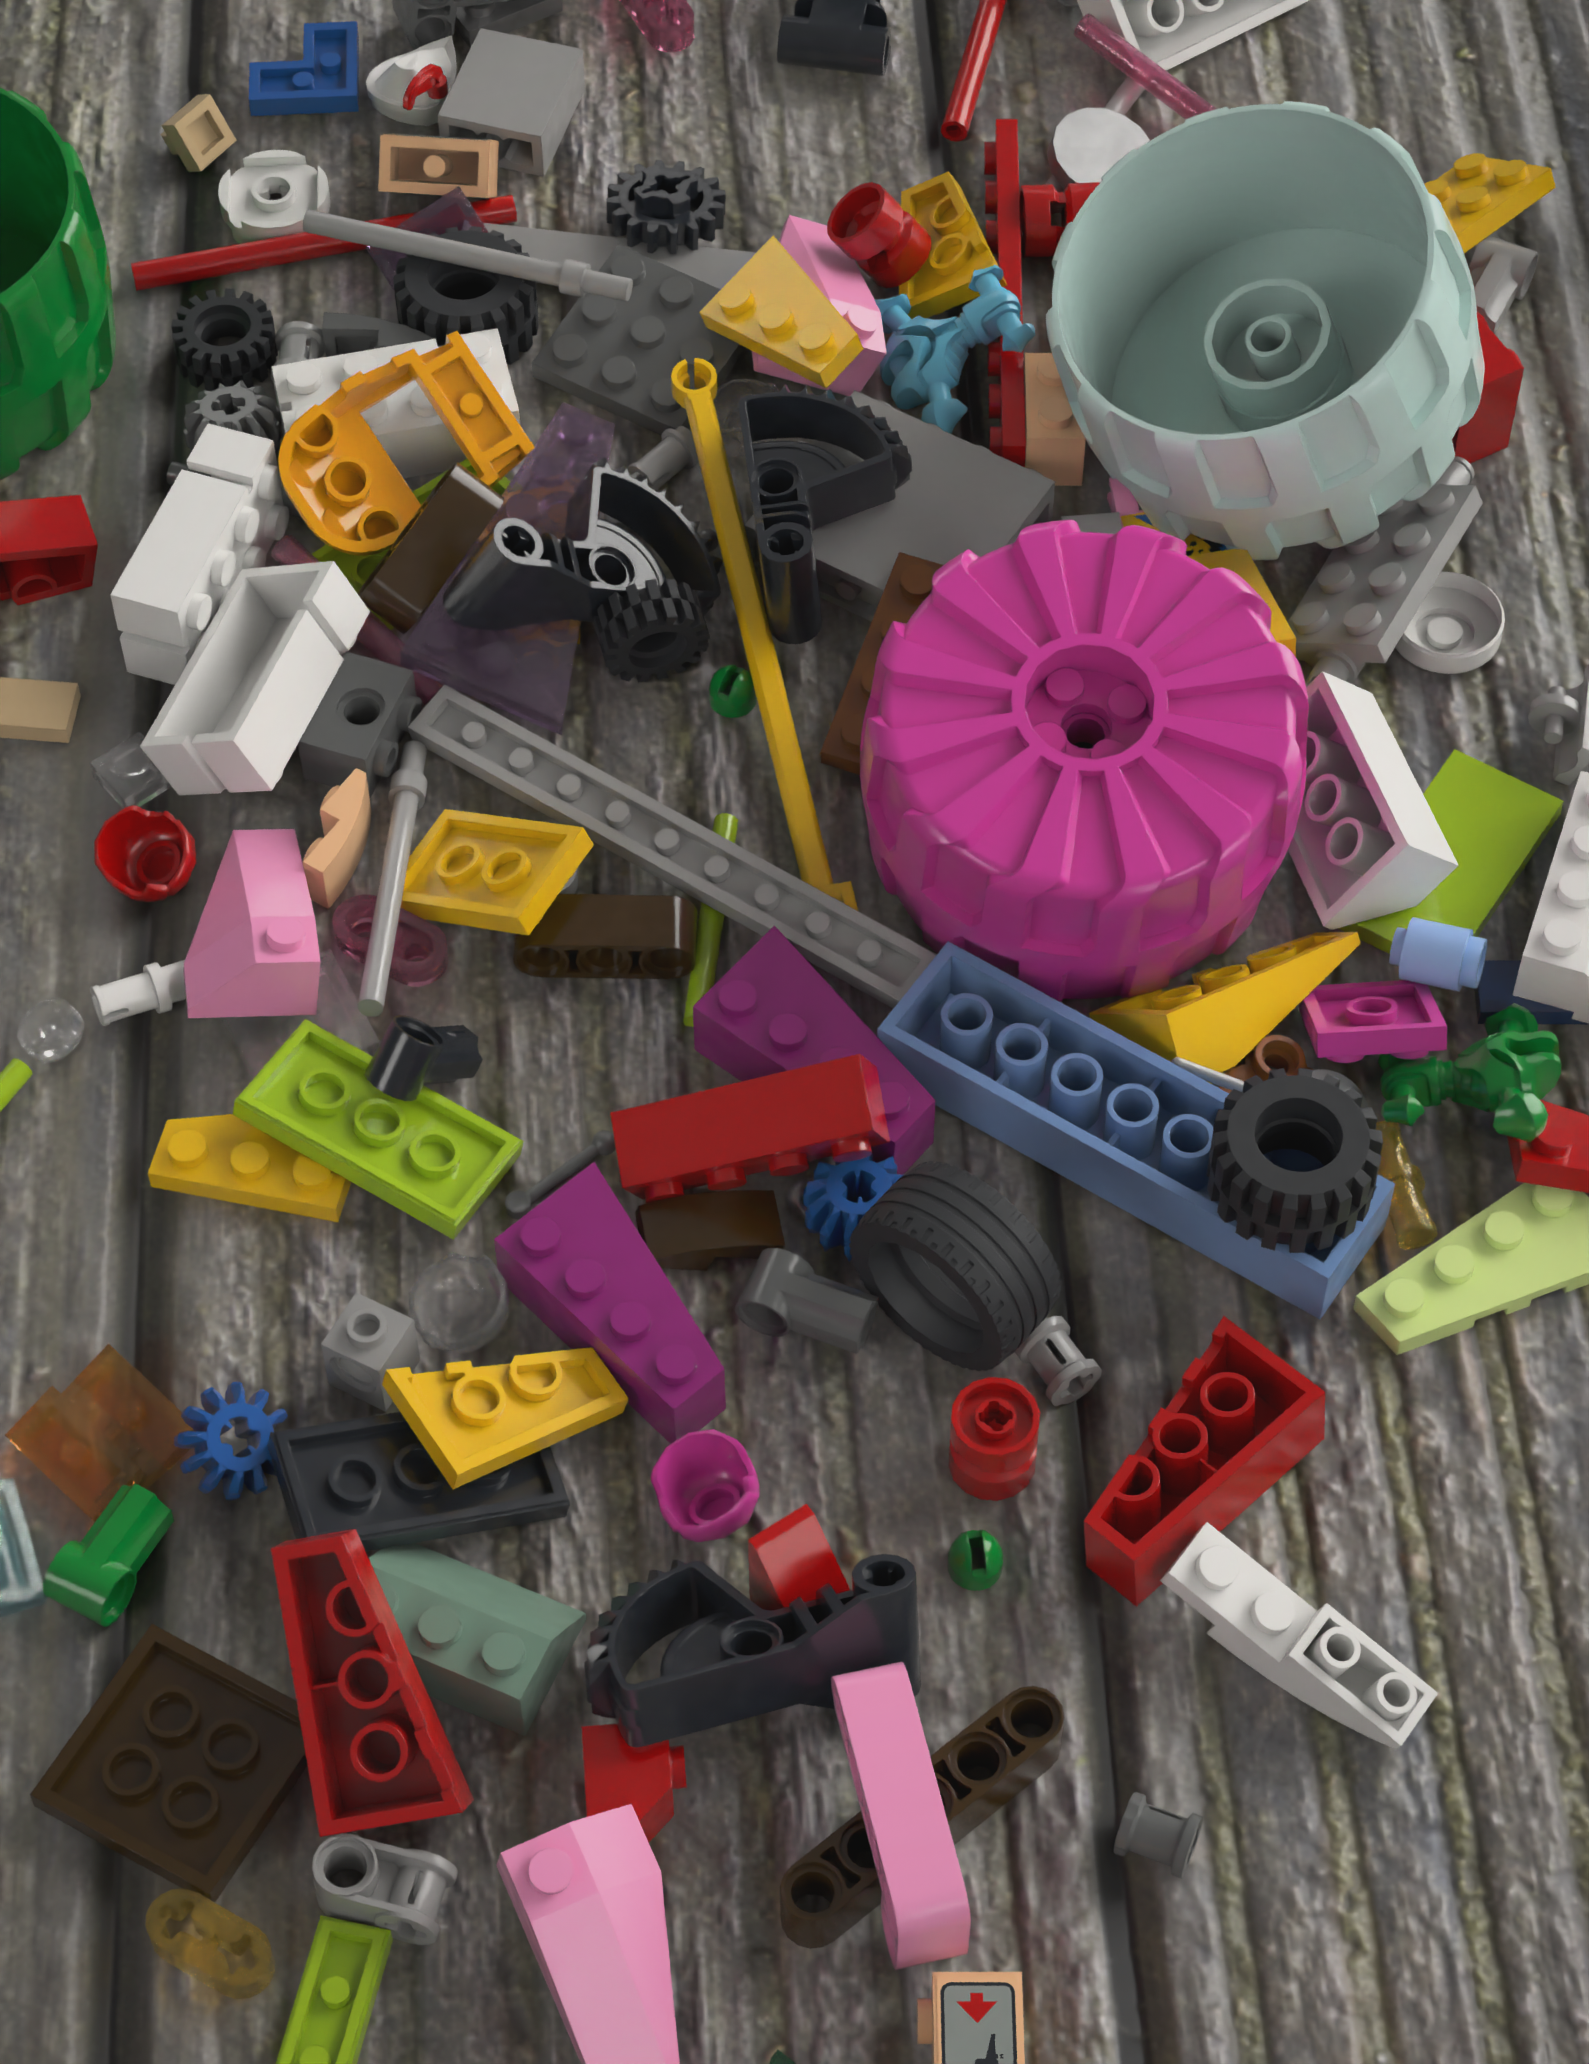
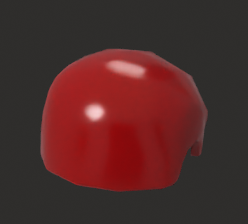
M131 805L123 808L103 823L94 841V862L107 882L122 895L136 901H164L168 896H174L187 884L196 864L195 839L182 822L176 820L168 811H148L137 805Z

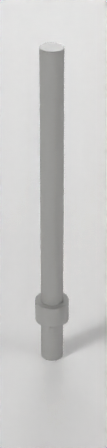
M309 209L306 211L303 219V231L307 233L558 286L559 292L583 298L586 293L628 301L632 293L633 280L631 278L591 270L589 263L566 259L561 264Z
M414 740L406 742L403 746L400 768L391 778L388 795L389 802L393 808L358 1001L359 1012L368 1017H376L383 1012L417 810L421 809L425 803L428 786L427 779L423 775L427 748L422 742Z

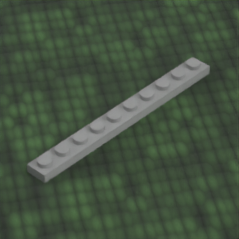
M445 684L408 726L412 741L422 742L433 753L564 825L584 827L591 841L754 932L764 936L775 925L808 962L891 1008L897 1005L937 955Z

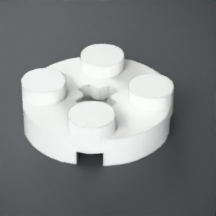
M266 150L253 153L243 158V168L237 170L232 176L229 169L222 176L219 183L218 197L224 222L232 229L233 238L239 243L304 232L303 219L308 209L329 213L330 193L325 172L319 166L317 171L314 167L307 165L305 156L297 152ZM281 193V199L269 200L270 194Z

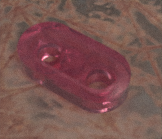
M368 894L356 895L343 901L335 910L332 919L335 941L338 948L345 955L364 965L370 936L360 937L358 935L362 932H371L377 898L375 895ZM400 908L389 978L407 986L418 987L431 984L438 980L448 967L449 955L446 937L437 926ZM415 958L424 959L418 962H411V960Z

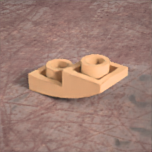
M358 768L349 775L341 786H334L324 797L320 807L324 838L319 837L310 845L303 860L310 898L327 909L333 905L352 878L361 860L370 830L371 803L367 775Z

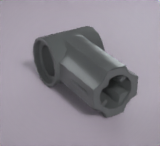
M767 1248L761 1252L735 1306V1312L745 1325L761 1334L782 1337L791 1330L857 1354L861 1348L863 1349L870 1335L878 1309V1297L816 1275L807 1261L788 1250Z

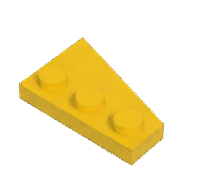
M948 171L901 191V207L903 211L908 212L931 236V250L927 260L911 279L899 285V295L907 294L911 304L908 316L911 319L918 315L923 318H929L979 297V292L968 288L973 271L985 269L993 265L998 266L958 182ZM1003 277V278L999 281L1001 287H1004V286L1007 285V283H1006V281H1005V279H1004V277Z
M774 235L699 312L708 329L826 389L864 349L858 334Z

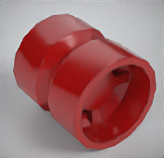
M874 182L864 183L850 190L839 200L827 222V234L831 241L849 258L856 260L859 267L878 286L884 288L897 287L911 279L921 269L931 250V236L927 230L908 212L903 211L900 204L880 184Z
M1100 182L1069 183L1063 192H1058L1053 184L1022 185L1020 188V232L1023 258L1054 256L1066 225L1073 222L1085 201ZM1061 213L1062 227L1051 226V214Z
M988 1377L976 1380L962 1389L952 1404L948 1466L953 1480L965 1493L980 1500L999 1501L1014 1497L1028 1486L1035 1474L1040 1410L1035 1397L1023 1385L1008 1378Z

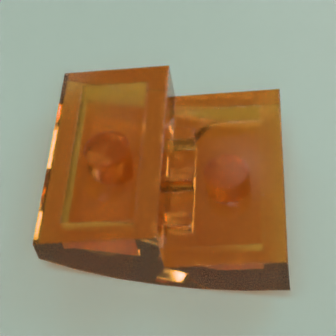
M108 1343L62 1393L54 1386H51L5 1436L86 1515L96 1522L122 1485L133 1486L137 1484L147 1489L172 1468L190 1450L175 1446L174 1437L181 1432L195 1430L181 1418L182 1411Z

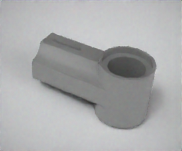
M1489 235L1478 243L1469 270L1475 290L1477 312L1485 318L1490 330L1495 334L1513 300H1522L1534 276L1539 254L1534 250Z

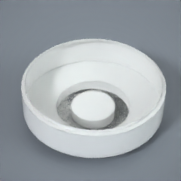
M1441 572L1395 648L1406 660L1431 672L1457 674L1474 670L1488 662L1499 648L1505 623L1502 604L1495 593L1482 582L1459 573Z

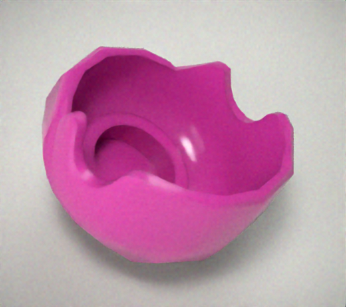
M715 1429L688 1432L666 1446L651 1472V1483L654 1487L660 1512L673 1532L680 1533L683 1539L695 1542L724 1539L750 1521L760 1495L756 1470L742 1444L737 1439Z

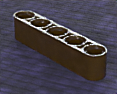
M1027 1686L1011 1692L930 1756L954 1845L1049 1770L1058 1760L1065 1717L1063 1706L1057 1696L1047 1689ZM1033 1723L1041 1726L1047 1733L1040 1737L1029 1738L1022 1736L1014 1728L1021 1724ZM979 1765L988 1768L994 1775L986 1780L975 1781L964 1776L961 1770L968 1766ZM861 1811L795 1862L783 1875L780 1884L781 1926L786 1936L799 1946L809 1949L821 1948L834 1942L881 1904L882 1890L876 1867H860L851 1860L854 1855L860 1852L871 1851ZM814 1894L822 1896L830 1902L828 1908L816 1913L802 1911L795 1905L798 1899Z

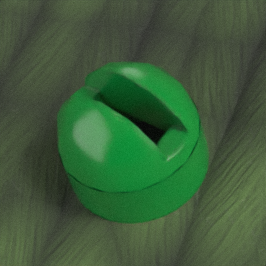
M733 664L720 667L712 675L709 684V703L711 708L717 714L728 718L742 717L754 709L757 697L750 671ZM733 685L729 696L723 694L727 686Z
M985 1530L962 1532L953 1541L948 1552V1572L952 1580L958 1586L971 1591L987 1589L999 1580L1003 1569V1551L997 1539ZM971 1548L982 1549L984 1568L972 1569Z

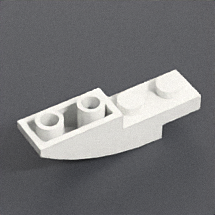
M1208 1522L1196 1532L1160 1580L1213 1623L1207 1634L1240 1660L1282 1689L1328 1717L1391 1748L1398 1749L1404 1743L1438 1694V1692L1329 1604L1326 1603L1318 1611L1315 1610Z

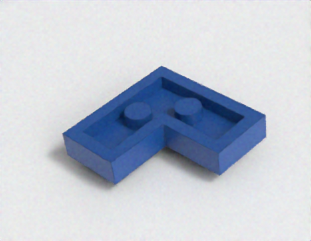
M357 21L304 23L303 60L249 63V107L251 116L359 112V33Z

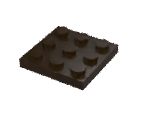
M151 1624L30 1794L32 1802L36 1808L214 1905L308 1766L297 1701Z

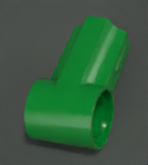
M137 1484L133 1486L122 1485L82 1541H69L55 1555L45 1574L43 1593L46 1597L103 1627L110 1626L121 1616L130 1602L137 1582L136 1573L174 1522L172 1510L164 1505L153 1492Z

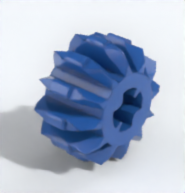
M873 1154L854 1161H835V1165L818 1162L817 1168L814 1170V1181L807 1182V1186L804 1188L803 1204L807 1208L805 1211V1224L809 1229V1233L820 1234V1244L823 1246L824 1252L842 1245L844 1246V1255L849 1262L851 1261L852 1255L850 1254L851 1248L849 1243L851 1242L850 1237L865 1213L903 1176L897 1174V1164H895L893 1156L878 1163L873 1162Z
M232 1382L227 1386L225 1400L213 1387L206 1389L200 1394L204 1410L199 1407L188 1406L181 1414L184 1422L195 1431L181 1432L174 1437L175 1446L182 1449H194L195 1455L180 1464L182 1472L184 1474L191 1473L201 1466L206 1473L200 1480L199 1490L205 1494L211 1492L222 1478L223 1493L226 1500H236L241 1496L243 1482L255 1495L265 1491L268 1486L264 1472L276 1476L267 1447L270 1432H274L273 1427L287 1419V1412L281 1408L267 1416L262 1409L268 1401L269 1393L264 1389L255 1392L249 1401L245 1403V1390L241 1382ZM233 1426L236 1437L246 1439L248 1445L236 1453L235 1456H233L232 1445L221 1443L220 1436Z

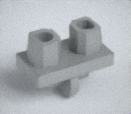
M1589 665L1585 668L1584 681L1580 685L1568 690L1561 686H1553L1549 689L1548 694L1538 696L1529 706V724L1534 730L1544 734V740L1547 743L1556 744L1553 780L1568 786L1579 776L1580 771L1589 773Z

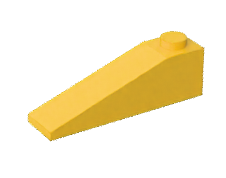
M1316 932L1250 954L1246 957L1248 965L1238 964L1218 969L1208 968L1191 974L1194 985L1180 986L1163 992L1160 989L1130 998L1125 997L1090 1012L1089 1016L1092 1020L1170 1062L1175 1057H1180L1212 1070L1224 1072L1235 1067L1360 945L1358 932Z

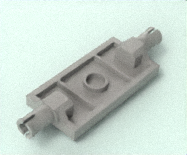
M1455 456L1440 479L1423 496L1413 501H1398L1378 515L1379 527L1377 530L1354 542L1333 549L1288 620V624L1296 637L1297 660H1304L1313 667L1305 680L1306 687L1322 671L1348 683H1354L1366 662L1386 663L1483 504L1476 486L1468 485L1472 482L1475 474L1473 467L1467 460Z

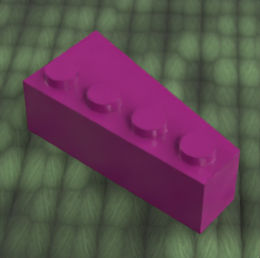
M775 925L693 1006L694 1049L740 1081L855 1054H861L873 1063L878 1071L890 1138L889 1143L871 1147L873 1162L878 1163L893 1156L894 1162L897 1164V1174L904 1175L934 1143L935 1099Z
M595 1162L587 1166L494 1239L499 1281L570 1349L593 1347L629 1398L627 1403L670 1444L688 1432L701 1430L726 1409L725 1369Z

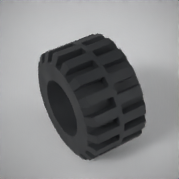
M469 226V230L458 231L457 227L445 229L446 233L437 235L434 232L429 234L430 236L530 257L528 253H522V245L514 239L505 241L503 233L495 230L485 233L482 232V227ZM406 254L407 258L399 259L396 265L397 275H394V292L399 324L416 329L435 338L438 347L445 345L446 335L458 331L459 334H466L498 328L508 365L519 360V352H527L533 345L532 336L537 335L539 328L535 281Z
M1284 1068L1270 1070L1268 1080L1263 1081L1257 1075L1245 1080L1242 1092L1233 1089L1225 1098L1223 1110L1218 1109L1214 1121L1207 1169L1211 1201H1219L1217 1213L1225 1223L1237 1221L1235 1233L1246 1240H1249L1253 1235L1262 1238L1261 1247L1275 1251L1277 1243L1289 1245V1253H1304L1305 1246L1309 1243H1314L1316 1248L1321 1250L1332 1246L1334 1234L1345 1239L1353 1233L1356 1220L1363 1222L1369 1211L1381 1162L1382 1131L1375 1130L1378 1119L1371 1107L1361 1108L1363 1096L1354 1088L1345 1092L1339 1089L1340 1079L1328 1074L1324 1080L1312 1077L1313 1070L1298 1068L1297 1075L1291 1076L1286 1075ZM1278 1149L1300 1150L1317 1158L1324 1167L1308 1172L1290 1171L1274 1165L1265 1158L1264 1154Z

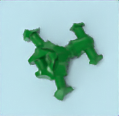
M1513 1003L1502 1011L1488 1017L1484 1025L1488 1037L1475 1042L1459 1053L1458 1058L1453 1063L1452 1060L1446 1062L1442 1060L1437 1061L1436 1056L1401 1059L1391 1054H1380L1378 1064L1384 1070L1380 1079V1090L1383 1097L1387 1100L1381 1106V1115L1385 1122L1413 1126L1416 1120L1424 1113L1423 1106L1442 1105L1441 1100L1447 1101L1448 1097L1453 1102L1472 1106L1485 1112L1495 1113L1493 1127L1498 1134L1511 1136L1529 1143L1537 1138L1546 1127L1548 1113L1540 1100L1555 1087L1561 1075L1558 1039L1552 1032L1537 1031L1538 1024L1534 1015L1525 1007Z

